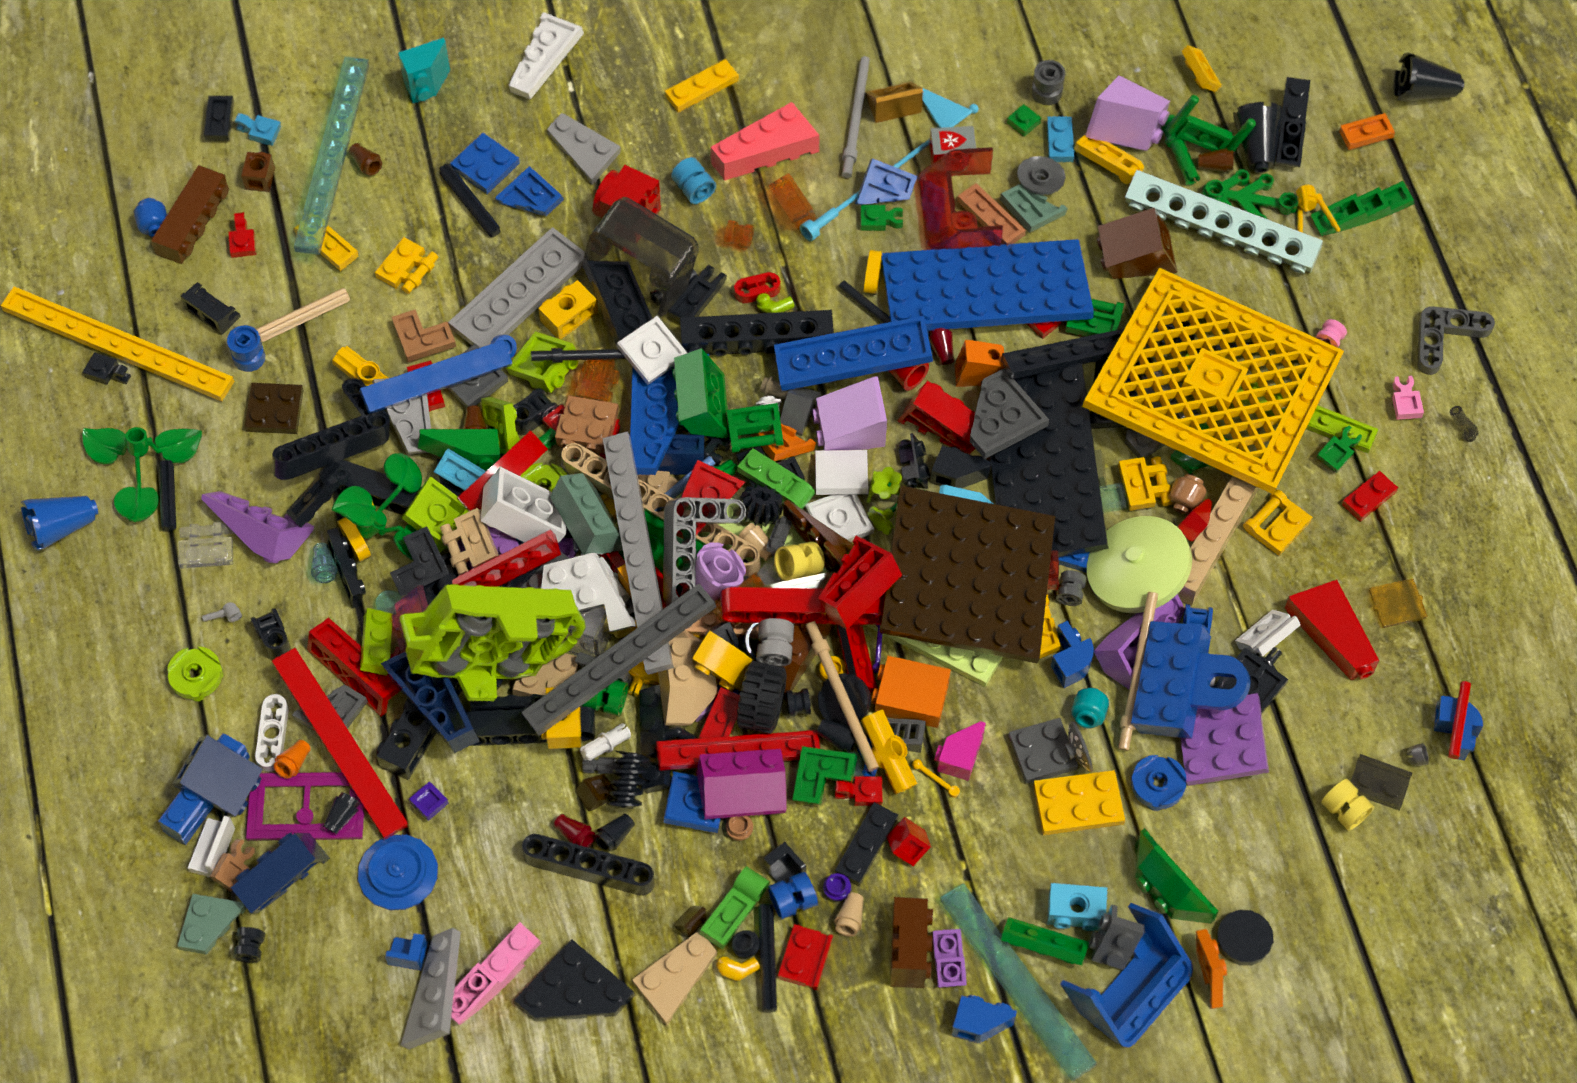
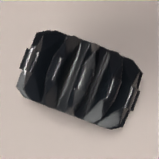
M755 484L754 487L747 486L739 498L746 508L745 522L752 521L755 526L762 524L766 527L768 523L775 524L782 514V495L776 494V489H768L767 485L764 487H760L758 484Z

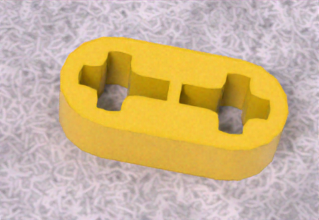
M869 251L864 293H877L882 251Z
M346 517L338 520V526L358 562L371 557L369 548L356 525Z

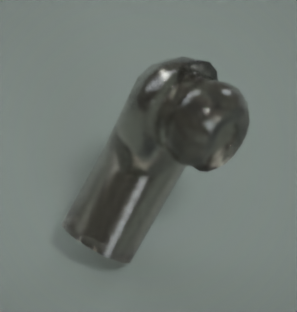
M1460 406L1452 407L1449 413L1462 433V438L1467 442H1473L1479 434L1478 427L1465 415Z

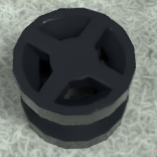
M802 688L799 692L786 690L789 717H795L798 713L811 715L808 688Z

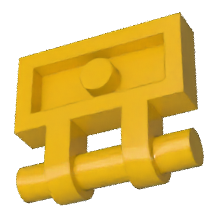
M403 237L375 271V276L397 289L401 282L405 283L401 289L405 293L410 294L414 288H418L422 283L421 279L427 272L432 271L435 267L434 263L439 257L432 251L427 257H423L425 254L424 248ZM415 266L418 267L414 273H410Z
M1144 457L1119 461L1118 468L1129 511L1155 507L1156 497L1161 498L1163 506L1172 505L1168 498L1171 485L1167 483L1166 475L1168 473L1166 465L1162 464L1161 457H1153L1151 459L1152 465L1146 466ZM1150 477L1156 478L1157 486L1151 485Z

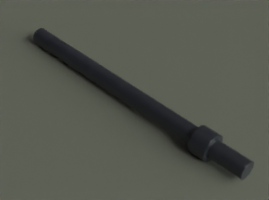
M551 348V351L530 352L531 361H551V363H562V361L626 359L619 349L562 350V348Z

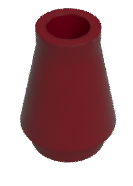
M944 328L929 331V342L939 359L940 365L954 363L952 331Z
M561 814L556 818L553 826L568 842L589 847L592 844L595 832L592 831L591 826L567 817L565 814Z

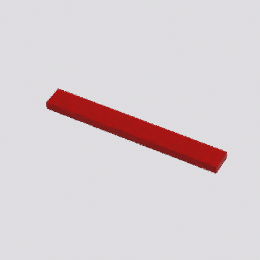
M296 647L272 660L274 668L383 839L386 840L408 827V822Z

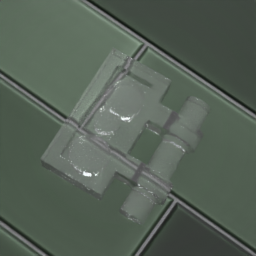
M214 522L213 525L199 526L197 523L190 524L189 527L179 528L180 538L189 537V540H179L178 564L180 569L233 565L232 537L223 536L225 534H234V532L226 524ZM213 535V538L200 539V536Z

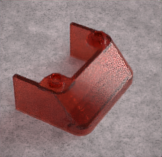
M993 147L951 150L920 172L918 186L925 247L927 250L1001 246L1003 225L978 227L974 214L968 211H956L952 176L991 174Z

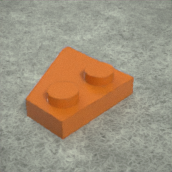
M1197 930L1196 953L1205 985L1210 984V1005L1212 1009L1223 1007V976H1227L1226 963L1224 959H1219L1217 942L1215 939L1211 940L1208 930Z

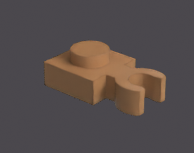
M236 839L232 843L231 854H222L210 875V878L230 892H234L231 887L237 883L235 878L244 870L249 869L243 863L245 860L250 859L255 852V848L246 847L244 853H242L241 846L244 843L242 839Z

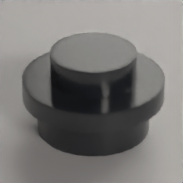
M750 930L738 932L732 941V949L740 958H750L760 948L758 936Z

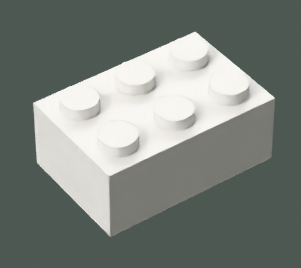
M499 467L484 485L481 522L523 542L550 529L556 535L558 543L566 535V524L550 498L551 491L502 467Z

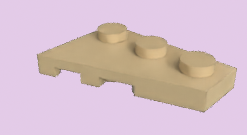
M700 930L632 980L634 986L666 1026L672 1020V1016L679 1006L684 1003L695 983L700 980L717 956V950L706 938L699 934Z

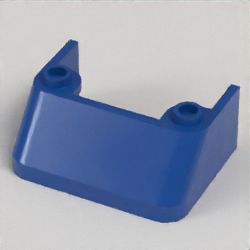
M1130 903L1128 908L1137 923L1144 925V934L1133 952L1135 957L1101 995L1093 988L1084 989L1065 980L1060 983L1077 1011L1111 1040L1123 1047H1131L1139 1040L1186 985L1193 973L1192 962L1163 915Z

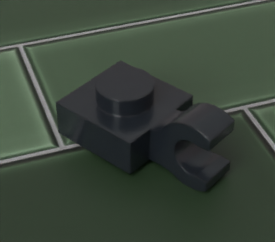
M96 352L93 353L82 372L85 378L108 385L110 379L127 384L131 378V374L126 373L128 368L120 365L117 359Z

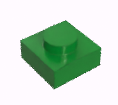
M1025 104L1021 105L1007 117V124L1023 137L1041 123V117Z

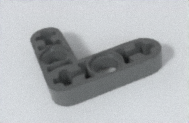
M1435 306L1425 308L1419 320L1417 363L1419 370L1427 375L1436 374L1440 370L1443 362L1444 334L1485 338L1492 333L1495 325L1494 318L1488 313ZM1429 316H1432L1433 320L1435 321L1433 328H1429ZM1459 318L1463 321L1464 325L1454 326L1450 319ZM1479 322H1483L1485 328H1482ZM1432 336L1436 338L1438 343L1430 345L1426 343L1424 338ZM1429 353H1433V365H1429V362L1427 361Z

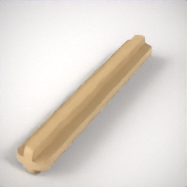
M341 288L257 328L256 330L259 332L261 341L269 340L349 302V294L345 288Z

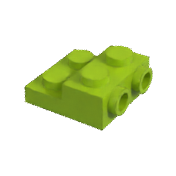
M534 332L512 360L513 364L506 367L510 375L528 380L533 388H542L545 392L552 393L555 388H560L563 385L564 376L570 369H575L578 366L579 360L562 361V363L531 361V351H551V348L576 350L573 343Z
M430 476L402 516V519L416 530L427 526L439 552H441L445 548L448 550V547L443 545L441 539L443 535L440 527L450 524L452 531L456 530L457 526L454 519L469 511L457 499L458 496Z

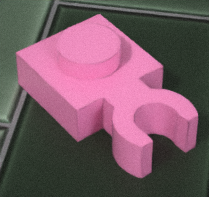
M1408 376L1407 385H1402L1399 382V377H1395L1393 389L1396 392H1394L1392 400L1396 419L1422 418L1424 411L1420 392L1412 391L1414 385L1413 377Z

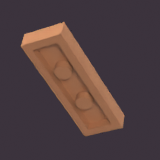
M977 183L958 195L957 202L1002 245L1014 244L1025 236L1026 230Z

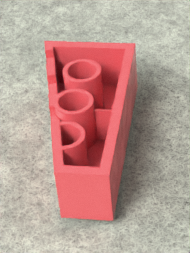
M791 102L711 146V164L724 180L755 172V168L762 166L772 167L776 165V162L785 159L795 160L800 158V155L809 152L810 154L818 153L819 134Z

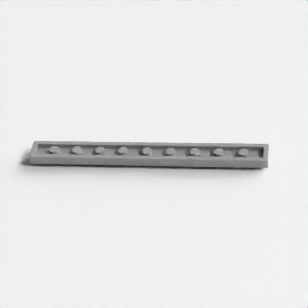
M627 431L603 438V444L638 628L662 611L663 607L631 438ZM669 642L643 660L645 671L648 675L674 668Z

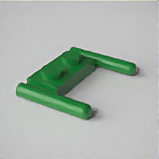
M1191 95L1166 127V130L1170 134L1176 133L1177 137L1211 151L1227 148V151H1235L1255 127L1256 122L1254 119H1248L1236 135L1233 136L1232 132L1189 115L1199 102L1197 95Z

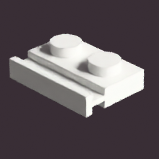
M1271 610L1237 638L1235 642L1239 649L1243 650L1246 648L1253 654L1259 653L1263 657L1297 629L1300 623L1296 616L1291 618L1289 614Z

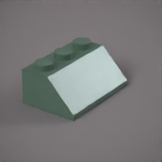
M583 473L560 476L550 498L582 554L623 551L619 527L596 487Z

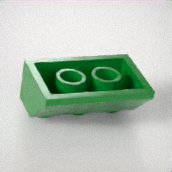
M702 348L675 357L673 377L677 388L674 391V395L678 403V411H676L678 423L684 426L691 434L719 438L730 437L724 373Z

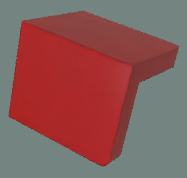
M903 817L887 836L892 853L913 867L931 848L926 831L906 817Z

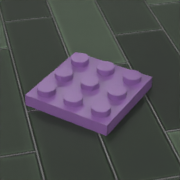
M1258 693L1247 695L1239 705L1229 710L1198 708L1192 739L1181 738L1184 770L1188 786L1269 773Z

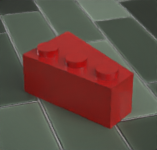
M927 380L910 399L897 422L905 424L908 421L920 427L918 432L926 435L927 431L941 437V443L949 447H956L964 453L971 454L975 450V447L970 443L975 412L966 407L960 399L944 392L941 386Z
M855 536L852 541L854 546L850 553L844 554L841 559L843 564L838 573L832 574L818 598L829 620L846 629L902 576L892 553L858 536Z

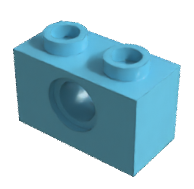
M1051 883L1048 898L1047 924L1054 925V927L1059 929H1068L1073 926L1082 927L1085 931H1097L1100 918L1103 913H1106L1107 888ZM1079 905L1084 911L1080 913L1074 912L1070 906Z

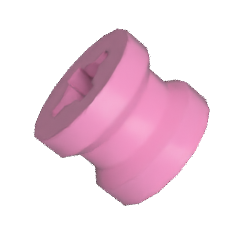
M1328 319L1322 326L1323 330H1320L1315 338L1338 348L1340 340L1345 338L1347 330L1340 322Z

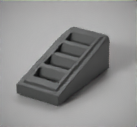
M887 719L891 728L894 729L895 736H899L900 730L905 731L904 738L901 739L905 742L907 751L921 753L926 721ZM910 732H916L915 739H909Z

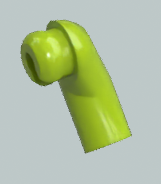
M764 293L760 294L756 299L758 309L765 313L786 312L795 307L790 296L776 302L770 300V296Z

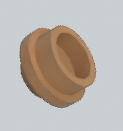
M748 816L730 817L726 822V832L734 840H746L753 832V822Z

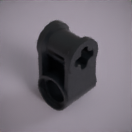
M542 388L534 390L529 396L513 405L517 413L515 427L518 435H526L530 430L536 429L543 424L542 419L559 406L555 402L552 403L546 397V392Z
M272 608L270 613L258 618H250L258 638L261 639L270 659L274 660L291 650L287 634L276 608ZM276 643H281L279 646H273Z

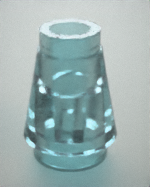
M318 543L313 547L311 575L319 583H329L335 579L337 567L329 546L325 543Z

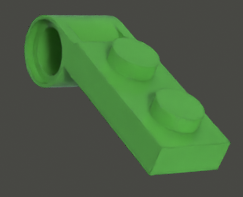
M753 448L737 466L739 473L762 487L767 485L768 489H776V494L782 495V502L789 500L803 509L815 495V491L809 483Z
M746 866L735 880L732 889L700 929L699 934L723 950L764 895L770 881Z

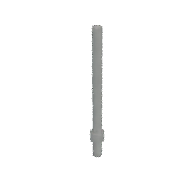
M867 56L860 58L847 146L843 150L842 160L844 165L842 176L845 178L852 176L853 164L857 161L858 151L856 150L870 63V58Z

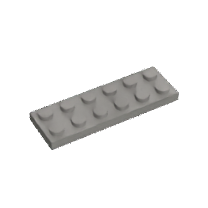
M552 227L448 322L450 329L472 346L476 344L479 348L490 345L492 339L497 335H509L582 268L584 263L589 260V255Z

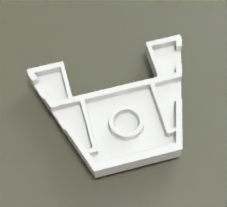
M589 553L544 565L541 589L558 588L561 590H571L579 611L605 605L609 630L611 632L636 626L634 619L630 617L625 608L624 601L618 596L613 587V582L597 553Z

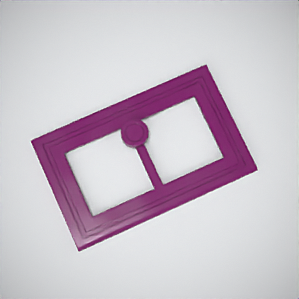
M341 772L298 773L289 779L283 778L277 773H260L259 777L262 778L260 784L255 791H250L247 841L280 840L290 832L292 834L310 833L315 840L363 839L365 809L361 803L357 808L359 811L337 835L323 827L324 824H310L314 819L313 812L309 809L311 787L350 786ZM266 787H305L304 806L296 815L300 824H263ZM350 787V796L358 800L357 796Z

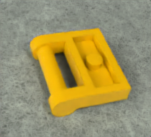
M1276 489L1274 494L1270 495L1271 499L1252 519L1249 518L1243 524V528L1247 533L1280 556L1310 524L1313 517L1290 501L1285 493ZM1277 507L1283 509L1284 511L1265 531L1260 528V525Z

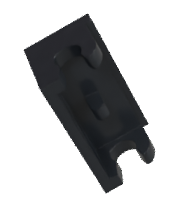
M199 282L195 283L186 293L180 296L185 310L221 335L241 317L240 313L235 311L236 308L233 306L228 307L215 298Z

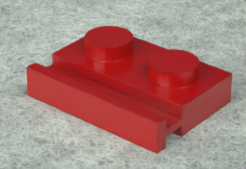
M794 924L779 970L778 979L817 990L833 941V935H825L820 931Z

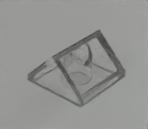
M605 605L581 614L585 620L586 628L583 635L577 638V644L567 653L577 656L578 652H582L595 658L604 653L612 635L609 630ZM569 626L568 634L563 640V642L567 639L568 636L572 635V630L574 629V626Z

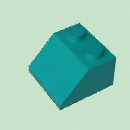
M444 37L398 52L403 82L413 103L426 101L436 96L450 72Z

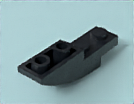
M1286 77L1281 106L1283 114L1276 150V164L1299 168L1301 166L1311 80Z

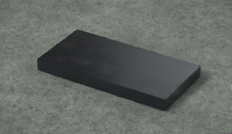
M587 260L584 263V270L615 345L653 319L629 261Z

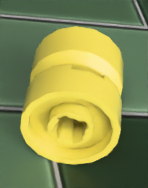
M815 542L779 547L774 556L775 570L778 576L785 581L821 574L824 568L823 551Z
M1344 779L1326 794L1321 803L1331 814L1337 813L1339 815L1338 821L1348 831H1351L1371 814L1375 806L1365 796H1358V789L1348 779Z

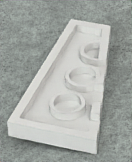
M543 12L540 18L541 23L539 27L535 28L533 33L534 38L531 45H528L524 52V60L519 63L509 84L511 92L531 99L584 34L582 27Z

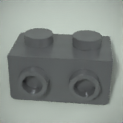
M1111 905L1107 914H1102L1098 931L1091 934L1089 948L1092 949V961L1124 970L1144 934V925L1117 917L1118 906Z

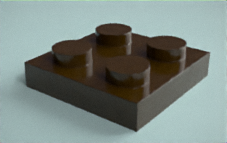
M251 383L245 420L246 432L297 434L304 392L303 386Z

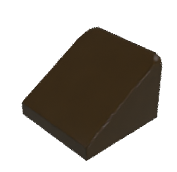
M605 774L583 779L576 789L577 795L588 811L595 810L614 799L608 795V792L615 790Z
M703 906L689 907L674 923V927L686 938L691 937L706 921V909Z

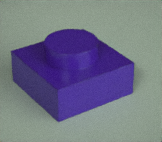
M430 781L409 798L410 804L427 821L449 804L448 799Z

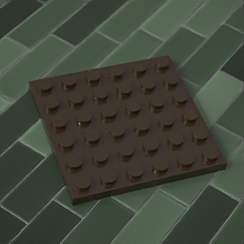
M900 486L890 553H892L902 576L884 593L879 633L1038 663L1040 660L1055 516Z

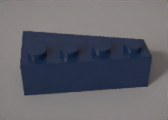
M406 651L381 663L391 680L454 753L479 742L450 678L411 673Z

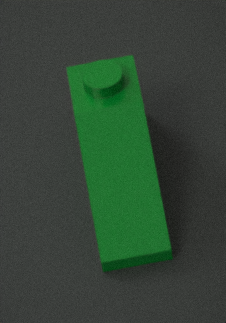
M498 429L419 430L418 449L441 458L445 451L450 449L485 471L500 458Z

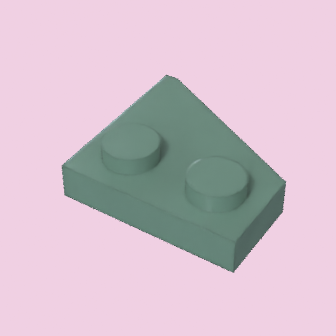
M1021 184L1001 193L999 199L1029 233L1066 215L1068 209L1062 204L1060 207H1057L1047 202L1048 197L1032 193Z
M192 894L178 942L179 950L207 955L216 945L217 939L224 936L231 928L230 924L240 913L243 914L246 911V906L238 901Z

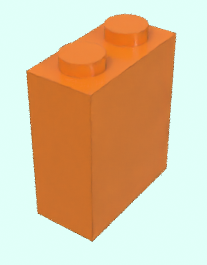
M887 656L886 664H880L877 680H880L881 684L879 689L874 688L871 704L876 705L875 712L883 710L886 717L926 721L925 726L938 728L951 669Z

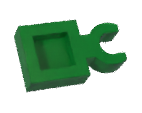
M861 205V231H886V225L896 229L903 228V219H895V217H903V209L893 208L890 211H886V205Z
M1350 425L1343 430L1341 440L1333 436L1317 455L1319 460L1336 473L1354 454V451L1349 447L1357 446L1362 438L1361 434L1355 439L1348 437L1347 434L1352 428Z

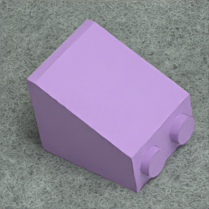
M1118 76L1097 98L1085 136L1095 140L1147 151L1153 143L1157 144L1162 137L1163 131L1160 129L1169 117L1170 112L1167 109L1170 101Z
M878 377L866 379L816 398V408L812 409L814 424L819 425V431H816L818 446H823L824 451L864 450L885 447L887 418Z

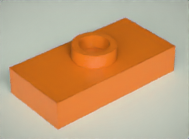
M1386 113L1341 125L1339 129L1348 150L1393 138L1395 134Z

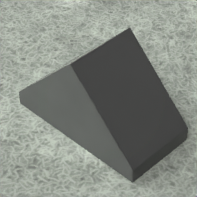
M806 387L788 391L780 417L781 423L797 430L796 434L802 436L812 415V409L816 406V398L820 397L821 393Z

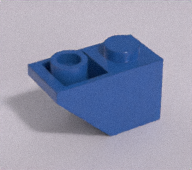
M975 995L961 996L952 1036L980 1044L1013 1026L1017 1011L1012 1010L1011 1006L1004 1003H996L994 1005L984 1002L983 998Z

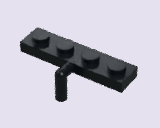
M660 684L639 690L641 754L649 758V762L641 763V766L647 769V773L641 774V778L646 781L645 784H642V790L646 793L671 786L670 770H659L656 742L669 741L673 738H679L680 740L697 739L695 735L680 726L669 728V726L664 724Z

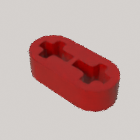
M766 272L739 279L734 285V296L737 301L744 304L756 302L757 297L764 293L773 298L781 290L780 278L775 273ZM770 282V284L773 285V287L769 288L768 285H766V283ZM742 288H746L749 293L745 294Z

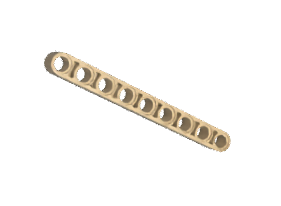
M577 443L566 445L562 450L565 470L570 475L583 473L599 492L614 500L607 460ZM573 457L580 458L578 461L575 462L569 461ZM595 469L601 470L598 474H591ZM638 479L641 494L645 495L642 498L644 510L664 521V511L657 512L655 509L665 507L666 503L673 498ZM707 524L696 535V540L704 545L710 542L728 544L732 546L728 551L734 550L742 560L747 557L753 558L754 560L750 563L743 562L746 568L745 576H753L760 570L761 563L758 549L720 525ZM702 532L710 533L706 537L698 536Z

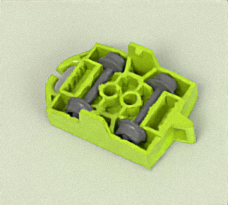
M445 585L424 612L403 614L399 618L407 645L405 650L411 673L432 677L457 678L469 701H494L497 698L496 679H517L536 676L544 664L569 652L577 644V638L583 635L586 628L585 620L575 604L572 591L558 588L536 589L533 587L510 588L485 587L483 585ZM569 626H574V629L572 630V635L568 636L567 639L563 642V640L568 634Z

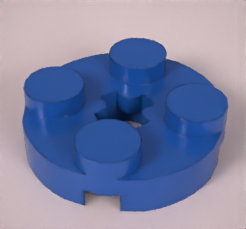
M1150 755L1143 758L1136 765L1131 778L1132 791L1135 797L1142 804L1148 806L1149 809L1153 811L1167 809L1176 805L1182 799L1186 789V773L1175 759L1168 756L1164 758L1158 757V755ZM1153 778L1165 779L1164 787H1156L1153 784Z

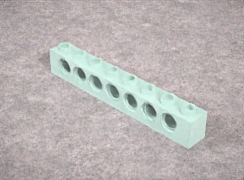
M1136 170L1125 196L1126 203H1129L1128 206L1136 211L1142 212L1143 209L1148 210L1155 207L1162 220L1166 218L1175 221L1174 224L1183 229H1188L1189 227L1197 229L1198 234L1207 238L1212 236L1218 237L1223 244L1234 247L1235 244L1244 247V251L1251 255L1258 256V253L1268 257L1267 260L1274 264L1281 265L1282 262L1291 265L1293 271L1304 274L1305 271L1312 272L1322 248L1323 240ZM1152 192L1160 195L1159 200L1156 202H1150L1146 198ZM1174 201H1180L1183 204L1182 209L1179 211H1173L1169 206ZM1196 210L1206 212L1205 218L1201 220L1195 219L1192 215ZM1219 219H1227L1230 223L1224 229L1218 228L1215 224ZM1247 227L1253 233L1250 237L1244 238L1239 235V231ZM1267 236L1275 238L1276 243L1268 247L1262 243V240ZM1290 245H1295L1300 251L1296 255H1289L1285 249Z

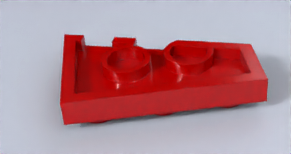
M697 460L680 498L731 499L745 482ZM679 503L677 505L676 510L678 515L681 517L684 513L683 506ZM704 504L702 514L704 517H707L709 510ZM696 523V535L707 524ZM678 530L676 536L683 539L682 532Z

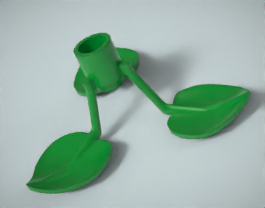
M140 427L131 428L126 434L114 428H83L82 437L87 455L96 463H114L118 455H125L127 448L128 452L134 456L137 487L121 489L115 495L114 506L116 511L128 521L139 522L149 518L156 511L159 504L158 493L154 488H142L140 457H143L148 452L150 446L156 453H162L165 461L171 460L173 463L187 462L197 452L202 438V431L196 429L167 430L155 438V444L151 437L147 438L146 431Z
M395 453L385 460L384 471L388 479L394 484H398V486L377 510L376 506L372 505V497L368 491L359 486H351L337 497L332 506V511L343 515L356 524L361 536L365 539H371L378 533L383 536L386 533L397 531L394 535V542L397 548L413 561L403 537L417 530L410 524L406 525L404 529L401 526L385 528L387 518L382 511L399 494L402 488L409 493H415L419 490L422 484V474L417 464L409 456L403 453Z

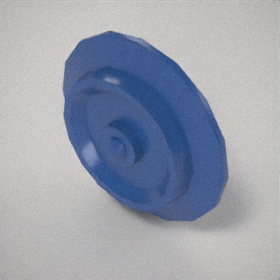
M393 835L386 840L376 841L364 853L358 867V882L363 894L374 905L387 910H406L420 904L432 892L438 879V863L432 849L422 840L409 835Z

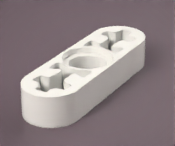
M278 694L268 696L262 704L255 758L258 766L265 772L275 771V758L284 750L289 708L285 698ZM275 704H279L280 708L276 710L277 720L273 719V713L271 711V708H274ZM276 727L280 730L279 735L273 739L266 738V730ZM267 746L271 747L274 757L270 759L269 763H266L264 760L268 756Z

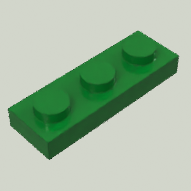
M1008 917L1001 937V941L1007 942L1012 946L1030 949L1040 955H1049L1066 963L1081 966L1083 965L1089 945L1087 941Z

